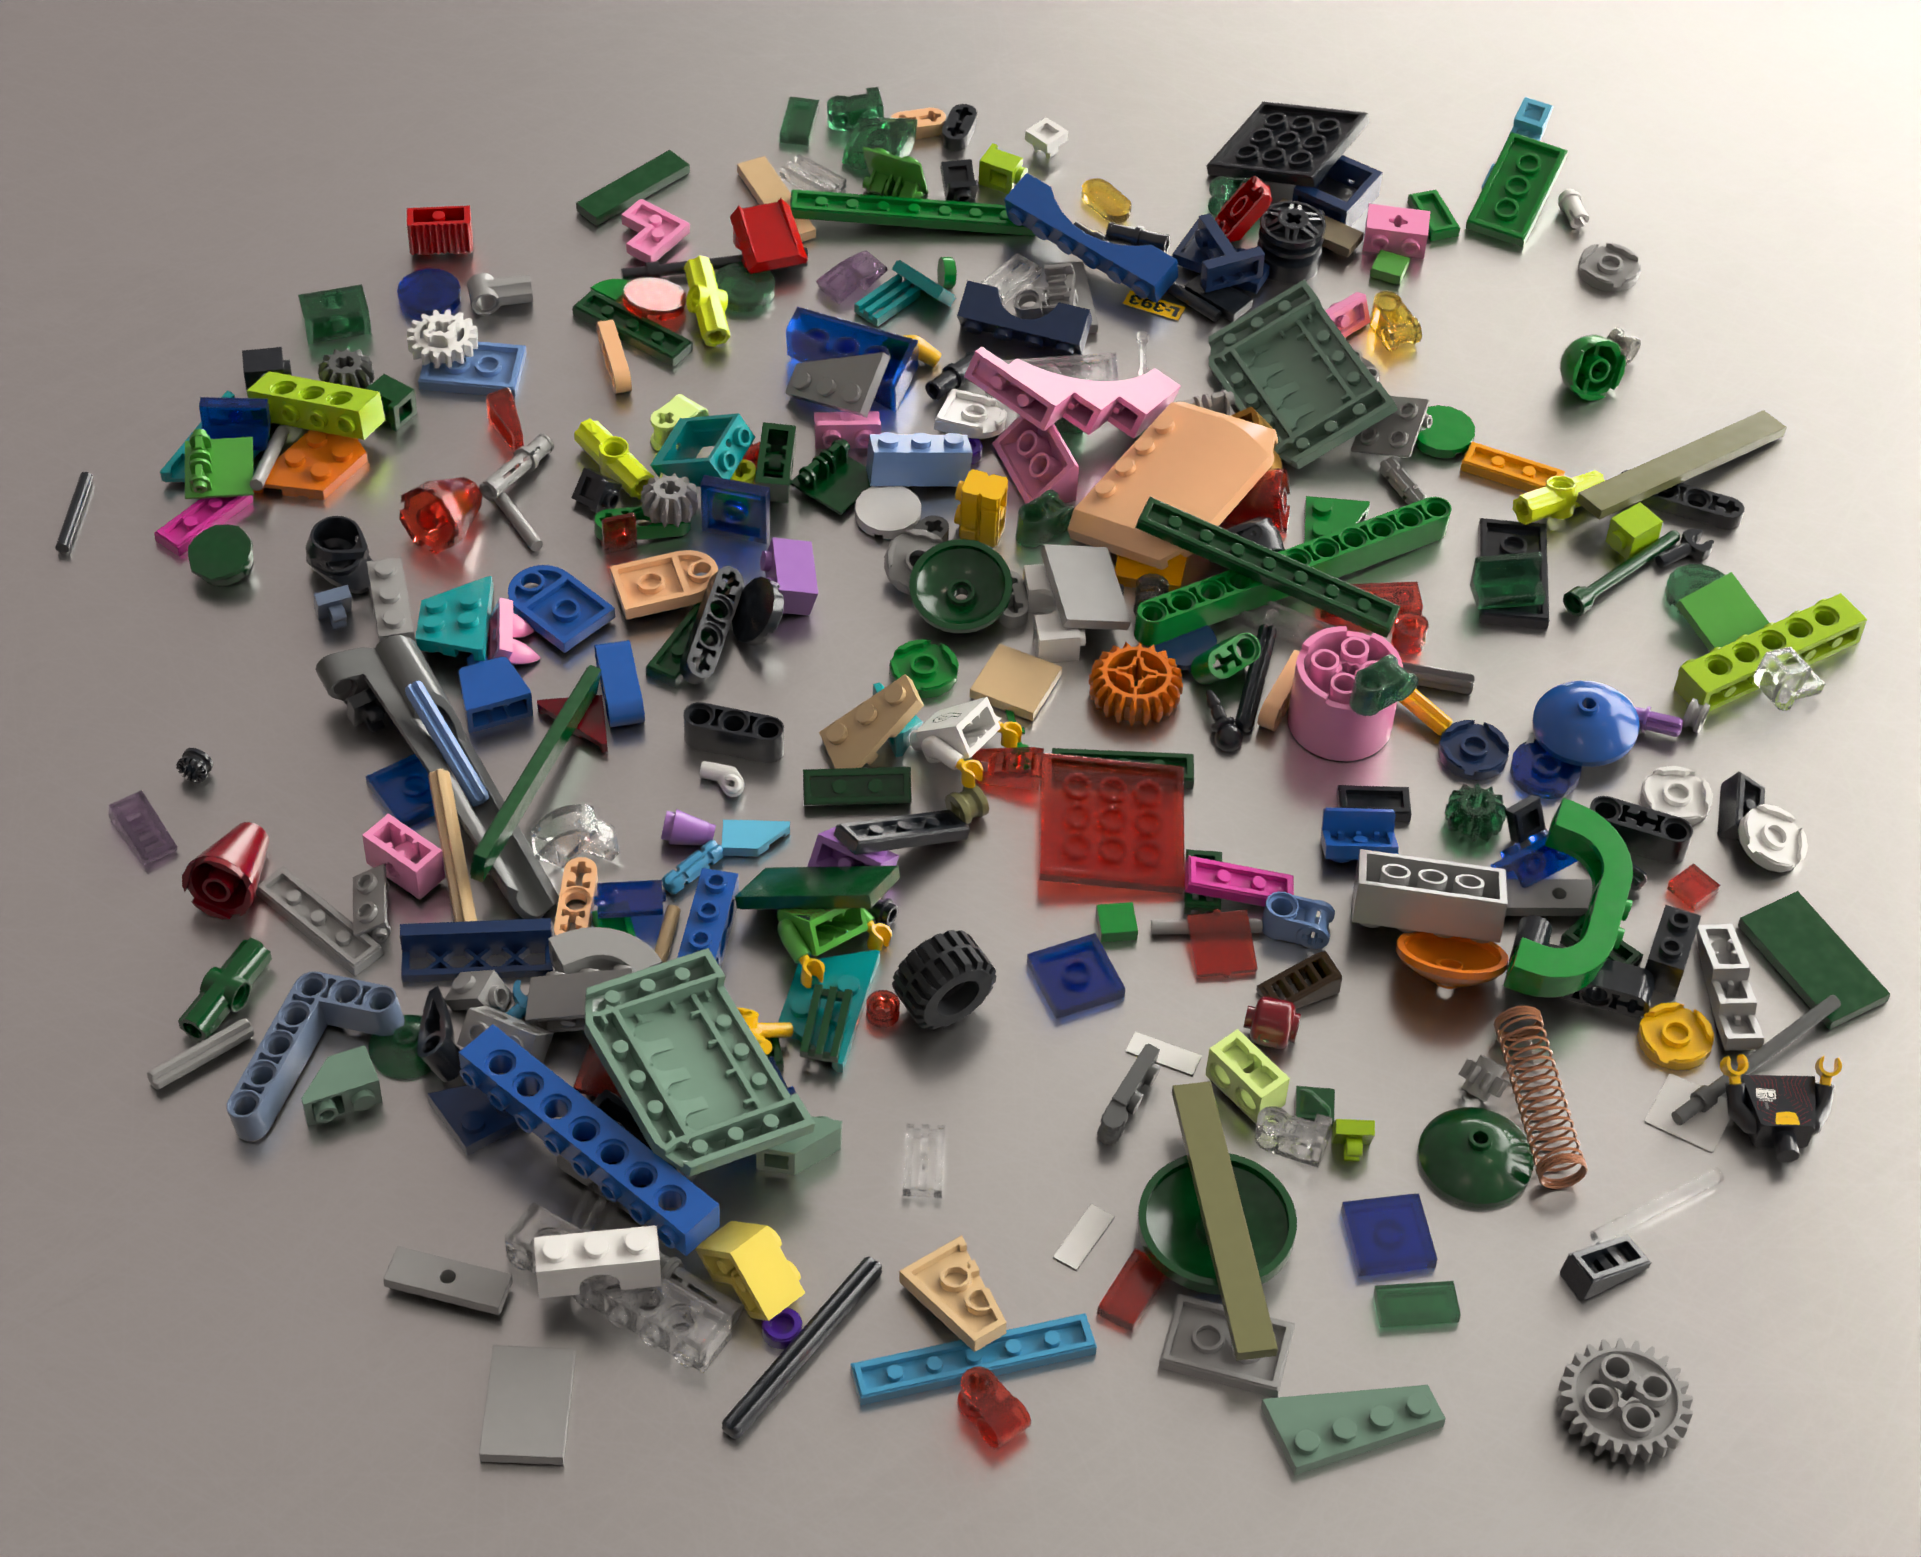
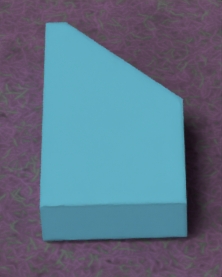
M723 820L721 845L723 856H760L769 849L771 843L781 836L786 837L790 834V821Z

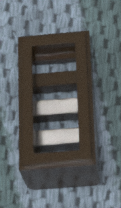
M1322 951L1257 985L1256 990L1261 997L1268 996L1280 999L1275 992L1280 989L1286 998L1285 1001L1292 1002L1295 1008L1298 1009L1340 993L1342 974L1328 953ZM1305 979H1309L1312 985L1308 986ZM1294 984V986L1298 990L1296 994L1294 993L1290 985Z

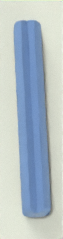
M415 681L405 688L406 696L472 806L481 805L489 799L488 792L423 683Z

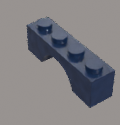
M968 280L957 314L960 325L970 333L981 334L984 331L994 334L995 338L1003 341H1012V338L1024 341L1025 345L1036 349H1041L1043 346L1055 348V352L1065 356H1073V353L1083 354L1092 323L1090 309L1061 302L1043 317L1037 319L1018 318L1010 314L1002 305L998 287Z

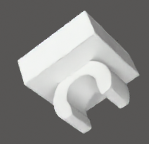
M1044 118L1025 131V141L1033 145L1034 151L1038 152L1041 150L1046 153V158L1050 159L1058 153V147L1068 141V131L1050 119Z

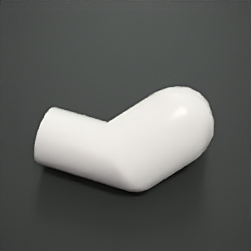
M708 761L702 762L700 778L717 781L723 792L730 797H736L743 792L745 782L736 767Z

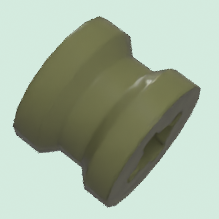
M976 784L974 788L963 787L960 793L952 792L945 797L947 810L950 809L967 825L971 823L972 818H981L989 813L987 798Z

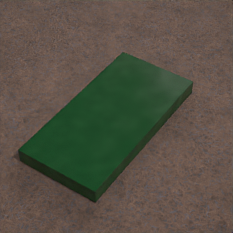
M898 866L765 868L735 896L737 909L872 908L901 877Z
M1799 891L1740 917L1738 922L1739 928L1811 1009L1830 995H1835L1840 1000L1841 1006L1822 1020L1829 1030L1888 1002L1890 997L1889 991Z

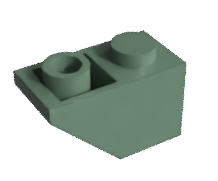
M365 1045L327 1057L301 1098L307 1126L327 1123L336 1117L355 1111L367 1110L373 1105L383 1103L380 1082Z
M811 1116L815 1122L813 1133L757 1152V1169L797 1175L841 1150L842 1121L833 1120L826 1116Z

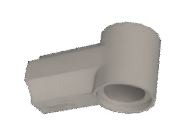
M478 273L470 277L467 282L471 307L478 315L487 316L493 314L498 310L499 306L533 302L529 275L494 279L487 273Z

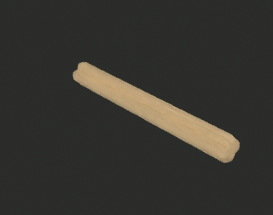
M437 769L429 773L428 779L454 921H477L450 773L444 769Z

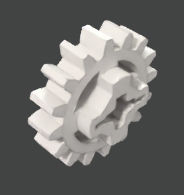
M449 309L444 314H439L437 310H433L432 316L429 317L426 314H421L422 321L413 320L412 328L407 329L408 350L412 352L414 360L422 358V365L424 366L434 362L435 368H439L441 363H446V366L451 368L452 362L457 361L463 364L464 356L473 357V349H478L477 327L473 326L471 318L463 320V313L461 312L453 316Z

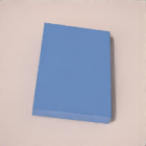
M478 341V349H473L474 356H464L463 364L454 361L451 368H448L446 363H441L439 368H435L434 362L423 365L418 380L419 390L516 398L527 355L526 346Z

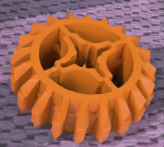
M1125 642L1121 649L1113 645L1110 652L1102 651L1099 659L1095 660L1092 665L1091 674H1089V693L1091 699L1095 700L1096 709L1103 710L1105 718L1115 716L1117 724L1122 720L1129 721L1131 727L1137 721H1141L1146 727L1150 719L1159 723L1162 716L1170 717L1173 708H1177L1183 691L1181 669L1177 667L1175 659L1168 658L1166 650L1156 652L1154 645L1145 648L1142 647L1141 642L1134 647Z

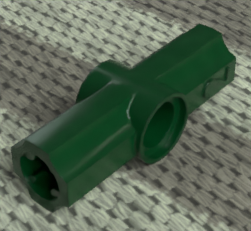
M251 937L249 940H243L221 968L213 967L206 973L200 986V994L178 1020L180 1029L189 1038L198 1042L209 1038L230 1011L238 1012L244 1007L250 996L251 985L272 960L271 952L263 946L262 942Z

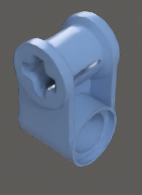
M1274 892L1266 900L1262 916V931L1267 937L1275 940L1300 944L1310 949H1321L1329 943L1330 934L1328 927L1335 917V910L1333 906L1322 900H1312L1287 892ZM1317 911H1320V917H1316ZM1312 932H1315L1314 938L1311 937Z

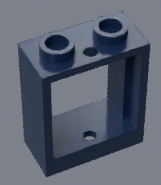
M1342 155L1315 188L1296 185L1293 189L1292 201L1309 204L1319 210L1322 215L1351 227L1368 209L1369 204H1372L1379 196L1383 172ZM1329 177L1357 189V191L1346 202L1317 188Z

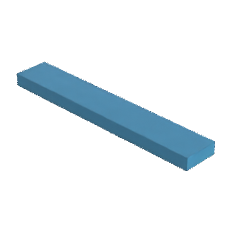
M1086 1313L1006 1330L1005 1335L976 1352L969 1348L962 1340L851 1363L850 1371L860 1406L1096 1355L1097 1346Z

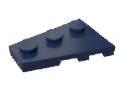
M468 1085L427 1093L429 1104L467 1156L521 1128L511 1114L506 1110L500 1111L495 1108L487 1095L478 1088L473 1089Z

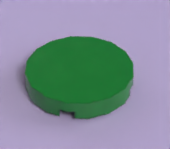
M1435 405L1428 407L1426 413L1432 416V426L1424 431H1419L1416 440L1417 448L1430 456L1446 459L1453 458L1455 454L1460 452L1462 454L1466 453L1475 438V425L1471 418L1463 411L1451 406Z
M926 639L913 640L899 646L895 650L894 656L890 660L889 675L893 683L906 674L913 681L920 698L939 697L950 691L957 682L959 663L955 653L948 646L942 643L939 646L931 644V640Z

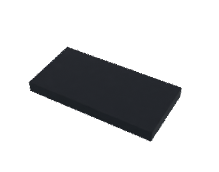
M1480 518L1478 525L1480 623L1548 629L1549 590L1546 524L1529 523L1524 525L1519 521Z

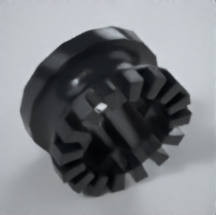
M187 748L182 758L178 760L176 769L179 770V774L184 773L182 775L184 778L188 776L187 780L190 781L192 779L195 783L196 781L201 783V781L203 782L206 779L207 773L212 770L214 764L211 757L204 751L197 748Z

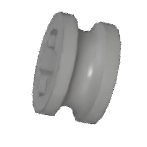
M1693 698L1683 717L1682 727L1691 726L1693 732L1699 733L1708 715L1710 704L1700 705L1698 699Z

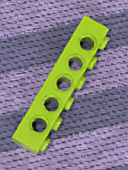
M1842 593L1828 599L1823 598L1815 605L1802 611L1797 610L1785 619L1776 623H1768L1762 629L1749 635H1742L1736 641L1723 647H1716L1708 654L1695 660H1687L1678 670L1674 690L1688 704H1690L1693 698L1698 699L1700 705L1710 704V712L1859 643L1867 618Z

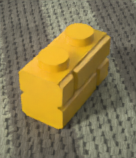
M972 469L969 471L965 481H959L955 500L960 501V504L955 512L954 524L959 525L960 539L979 541L993 548L998 545L1005 529L1008 489L1006 477L994 474L988 476L987 472Z

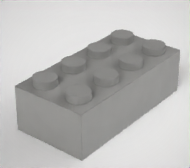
M1360 849L1353 887L1352 922L1360 923L1370 928L1384 926L1397 928L1406 933L1420 931L1433 933L1441 938L1455 936L1469 938L1477 943H1500L1507 909L1506 869Z

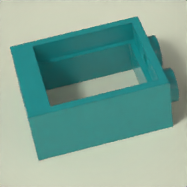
M739 413L680 418L650 466L658 477H660L661 473L666 476H672L676 473L678 478L688 477L689 483L695 484L696 487L727 485L756 437ZM715 446L708 458H696L702 447Z

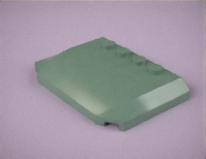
M1305 279L1209 336L1211 349L1209 367L1223 389L1227 392H1233L1235 397L1234 405L1239 412L1253 407L1276 430L1278 442L1275 446V451L1278 453L1281 462L1297 469L1304 467L1398 411L1391 396L1382 384L1375 380L1324 310L1319 298Z
M709 948L588 987L585 994V1035L653 1153L688 1177L813 1133L815 1122L797 1093L789 1094L725 989L724 982L726 976Z

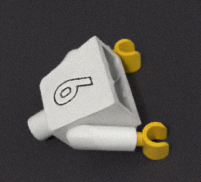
M988 697L937 711L920 728L911 732L910 744L915 751L922 750L928 762H942L952 770H960L961 784L967 788H974L975 779L978 781L983 779L982 764L977 760L964 761V759L971 758L996 732L1002 733L1000 742L1002 746L1011 749L1016 748L1017 744L1021 742L1022 728L1017 722H1000L1001 718L994 714Z

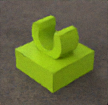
M1336 1119L1331 1128V1143L1344 1144V1161L1359 1162L1360 1157L1363 1155V1145H1370L1375 1136V1120Z

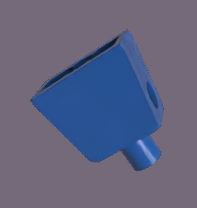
M473 653L467 658L468 666L462 667L458 672L469 734L533 716L531 691L508 658L498 657L489 660L486 655L485 661L474 660Z

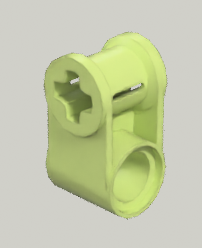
M682 394L674 396L667 404L651 414L650 422L652 427H654V433L650 438L651 447L659 452L680 418L709 416L708 410Z

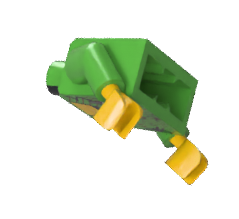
M865 908L777 910V919L780 922L777 927L778 934L794 962L802 965L800 981L806 988H811L812 975L816 976L821 983H823L824 963L821 960L810 958L811 955L818 956L864 931L869 933L867 947L870 950L881 952L883 945L889 946L892 937L891 928L885 924H875L873 922L875 918Z

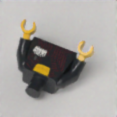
M1743 1054L1737 1055L1738 1068L1736 1071L1731 1068L1730 1056L1724 1057L1720 1062V1069L1724 1075L1729 1077V1082L1725 1083L1729 1117L1744 1133L1749 1135L1752 1145L1757 1148H1774L1776 1159L1780 1162L1790 1163L1800 1157L1799 1148L1807 1147L1811 1136L1820 1133L1831 1113L1835 1089L1831 1081L1832 1077L1837 1075L1842 1069L1840 1058H1835L1834 1070L1832 1073H1829L1823 1068L1825 1056L1820 1057L1815 1063V1070L1820 1076V1082H1816L1815 1076L1742 1075L1749 1067L1747 1057Z

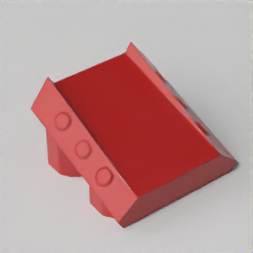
M1253 176L1246 183H1243L1221 208L1215 221L1230 242L1241 240L1270 207L1272 202L1270 186L1263 183L1256 176Z
M781 197L778 202L741 208L738 205L731 214L733 243L737 249L741 250L743 265L750 274L804 264L808 261L790 206Z

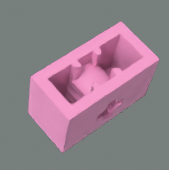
M1369 204L1362 251L1379 253L1380 250H1385L1405 257L1424 259L1430 211Z
M389 813L362 835L366 863L373 868L385 864L386 877L419 900L445 879L442 850Z

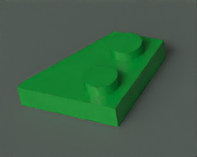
M1306 496L1303 543L1357 524L1362 517L1366 518L1368 515L1370 501Z

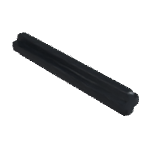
M1262 624L1259 626L1256 638L1259 640L1261 653L1259 658L1248 667L1234 725L1246 733L1253 730L1277 633V629L1273 625Z

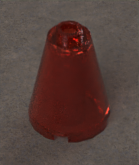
M1275 468L1268 470L1223 522L1238 525L1252 518L1264 516L1273 520L1280 534L1287 533L1290 518V505H1287V494H1290L1287 469Z

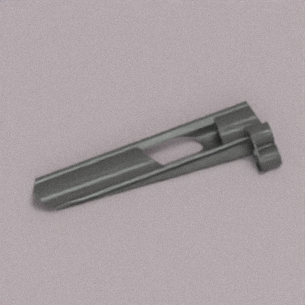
M402 635L390 636L379 642L375 648H354L323 657L317 663L315 670L329 696L347 704V698L371 688L427 773L429 774L437 769L449 771L458 820L476 849L505 801L464 732L454 708L416 642ZM415 681L423 683L488 792L489 799L481 805L472 806L461 786L458 785L439 749L406 696L405 688ZM517 825L489 873L506 900L522 918L541 919L559 901V895L520 827Z

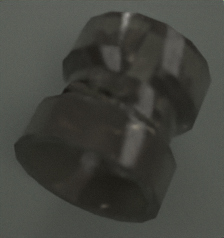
M1152 573L1138 578L1133 609L1135 615H1137L1140 603L1169 592L1170 584L1166 578Z

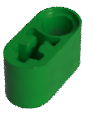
M1245 632L1221 641L1194 658L1191 664V672L1194 679L1200 684L1209 685L1232 676L1259 658L1261 653L1259 640L1253 634ZM1236 646L1239 647L1241 656L1238 654ZM1218 660L1221 665L1214 668L1213 664Z

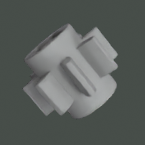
M1482 1054L1477 1062L1467 1059L1459 1072V1075L1466 1079L1462 1088L1487 1102L1491 1094L1500 1098L1509 1083L1501 1078L1506 1068Z

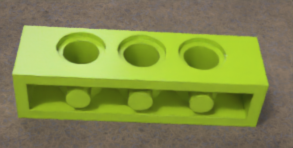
M269 371L247 390L253 417L261 421L365 440L385 421L381 395L378 391Z

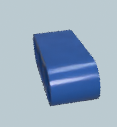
M630 640L594 645L596 665L601 669L600 685L609 727L645 723L643 699Z

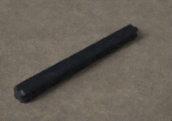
M870 1256L865 1257L723 1419L722 1430L733 1439H738L746 1432L881 1276L882 1265L880 1262L875 1261Z

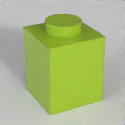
M1639 502L1611 518L1605 542L1628 560L1659 539L1663 521Z

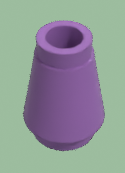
M676 809V812L666 811L661 839L669 841V845H704L708 841L713 840L716 825Z

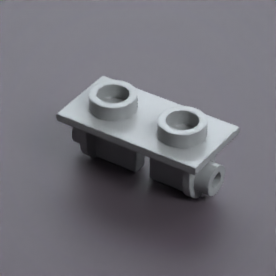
M385 864L353 877V936L357 937L367 933L377 943L385 942L391 934L387 915L390 883L386 880Z

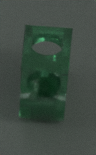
M866 88V94L852 95L850 97L843 95L831 97L827 101L828 126L836 131L884 127V105L879 88Z

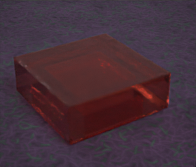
M1693 863L1671 879L1667 889L1695 911L1718 894L1721 885Z

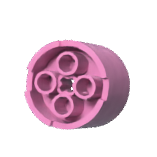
M1347 626L1323 629L1311 635L1302 644V649L1296 661L1287 719L1292 735L1301 746L1317 756L1335 761L1364 759L1384 747L1391 735L1402 681L1403 664L1394 646L1376 633L1369 636L1359 632L1347 631Z

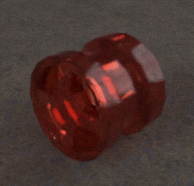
M1406 611L1396 617L1391 642L1398 652L1414 655L1424 649L1429 629V623L1425 616L1414 611Z

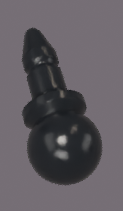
M1207 690V706L1211 710L1210 713L1215 722L1211 725L1212 731L1216 732L1215 743L1223 751H1235L1242 744V732L1234 725V718L1227 717L1217 695L1212 690Z

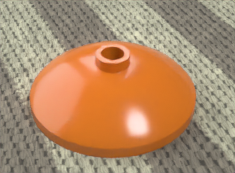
M1416 931L1413 933L1405 932L1400 935L1396 945V952L1405 965L1421 977L1446 989L1470 987L1494 980L1502 975L1508 967V954L1494 942L1477 943L1469 938L1455 936L1441 938L1433 933Z

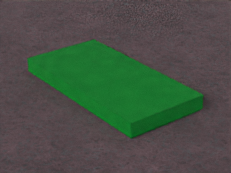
M1511 132L1466 221V228L1524 247L1567 158L1568 150Z

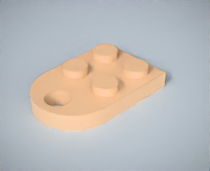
M693 550L676 551L610 566L611 578L626 620L702 602L709 579L718 571V566L714 559L705 553ZM701 572L707 573L706 575L702 576L695 575Z

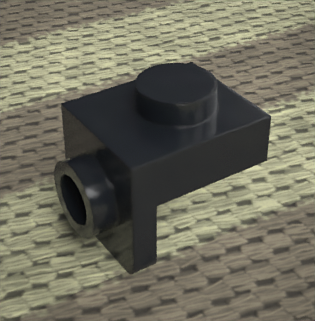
M972 159L941 162L940 169L945 201L967 202L972 198H976L979 184L978 180L974 178Z
M584 467L571 498L590 507V510L596 513L605 509H614L619 502V492L623 484Z

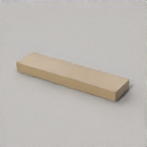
M765 156L737 164V173L759 205L778 202L781 197L790 206L791 193ZM794 218L802 242L816 238V229L809 219Z

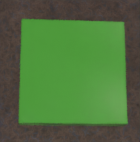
M1732 572L1687 595L1676 604V607L1709 652L1716 647H1723L1736 641L1742 635L1752 634L1769 623Z

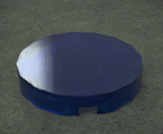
M426 268L406 275L398 284L397 297L402 310L408 315L421 319V314L432 316L433 310H437L439 314H444L447 309L453 312L461 301V286L458 279L450 272Z
M1534 739V743L1526 744L1524 742L1519 745L1513 753L1510 766L1512 779L1523 792L1547 800L1563 798L1572 793L1579 784L1582 766L1565 763L1550 755L1543 749L1537 739Z

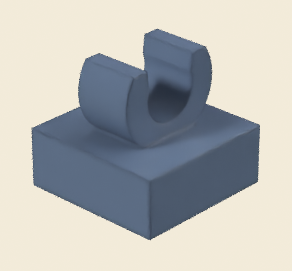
M348 585L314 594V609L318 620L329 617L333 630L347 626L345 620L347 619L346 612L352 611V596Z

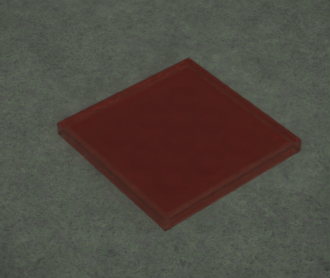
M1042 753L1040 759L1038 880L1183 894L1185 888L1184 767Z

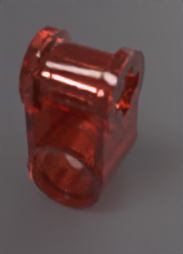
M972 1367L962 1375L960 1382L961 1391L957 1398L958 1409L979 1431L990 1447L1000 1449L1031 1426V1418L1025 1406L1004 1387L989 1369Z

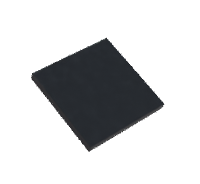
M1263 101L1206 165L1208 175L1248 180L1256 176L1265 182L1315 188L1369 124V115L1366 112Z

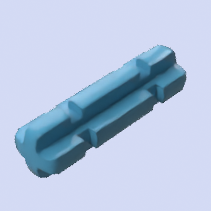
M710 840L701 847V852L700 850L695 851L675 867L677 871L674 869L669 871L662 877L664 889L672 895L681 891L685 887L684 883L690 884L700 876L702 868L709 869V863L714 865L723 858V848L721 845H718L714 840Z

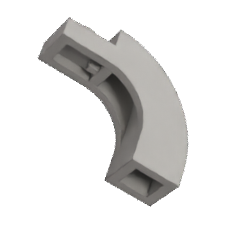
M580 928L548 938L550 961L555 971L566 974L579 973L584 968H593L599 971L613 970L617 965L631 966L636 971L662 963L657 953L645 942L631 934L611 928Z

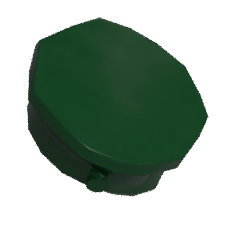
M214 525L197 535L189 544L188 558L191 571L207 583L218 587L234 584L250 573L253 564V543L245 531L238 525Z

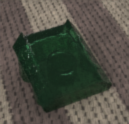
M861 116L858 118L844 150L842 164H849L851 168L857 170L868 168L863 147L871 149L881 148L888 151L891 155L898 157L909 156L915 144L918 119Z

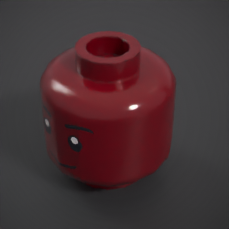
M1262 996L1258 1000L1256 1007L1248 1006L1243 1028L1250 1029V1039L1254 1044L1283 1050L1288 1046L1289 1042L1295 1043L1301 1014L1296 1013L1295 1005L1290 1001Z

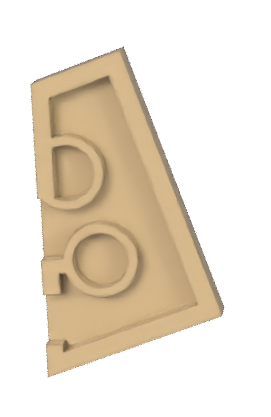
M906 674L819 732L835 769L862 768L866 763L871 765L879 756L876 753L889 737H896L924 706L913 681Z
M962 1235L899 1271V1282L974 1352L1006 1334L1007 1322L990 1289L985 1287L980 1277V1269L975 1260L970 1258L967 1252V1244Z

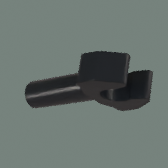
M1685 530L1680 540L1681 545L1657 555L1655 562L1658 567L1663 568L1689 555L1699 561H1704L1710 556L1714 540L1698 544L1697 542L1701 540L1703 530Z

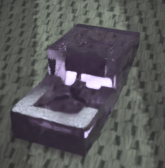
M865 250L831 268L816 283L825 294L840 305L859 286L866 291L888 269L871 253Z

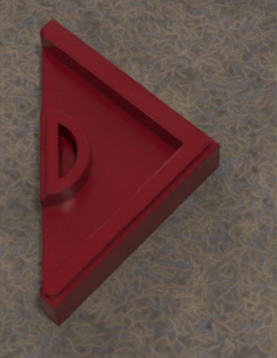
M596 695L573 734L579 738L584 737L600 747V751L604 753L608 752L603 696ZM568 697L537 700L538 712L556 719Z

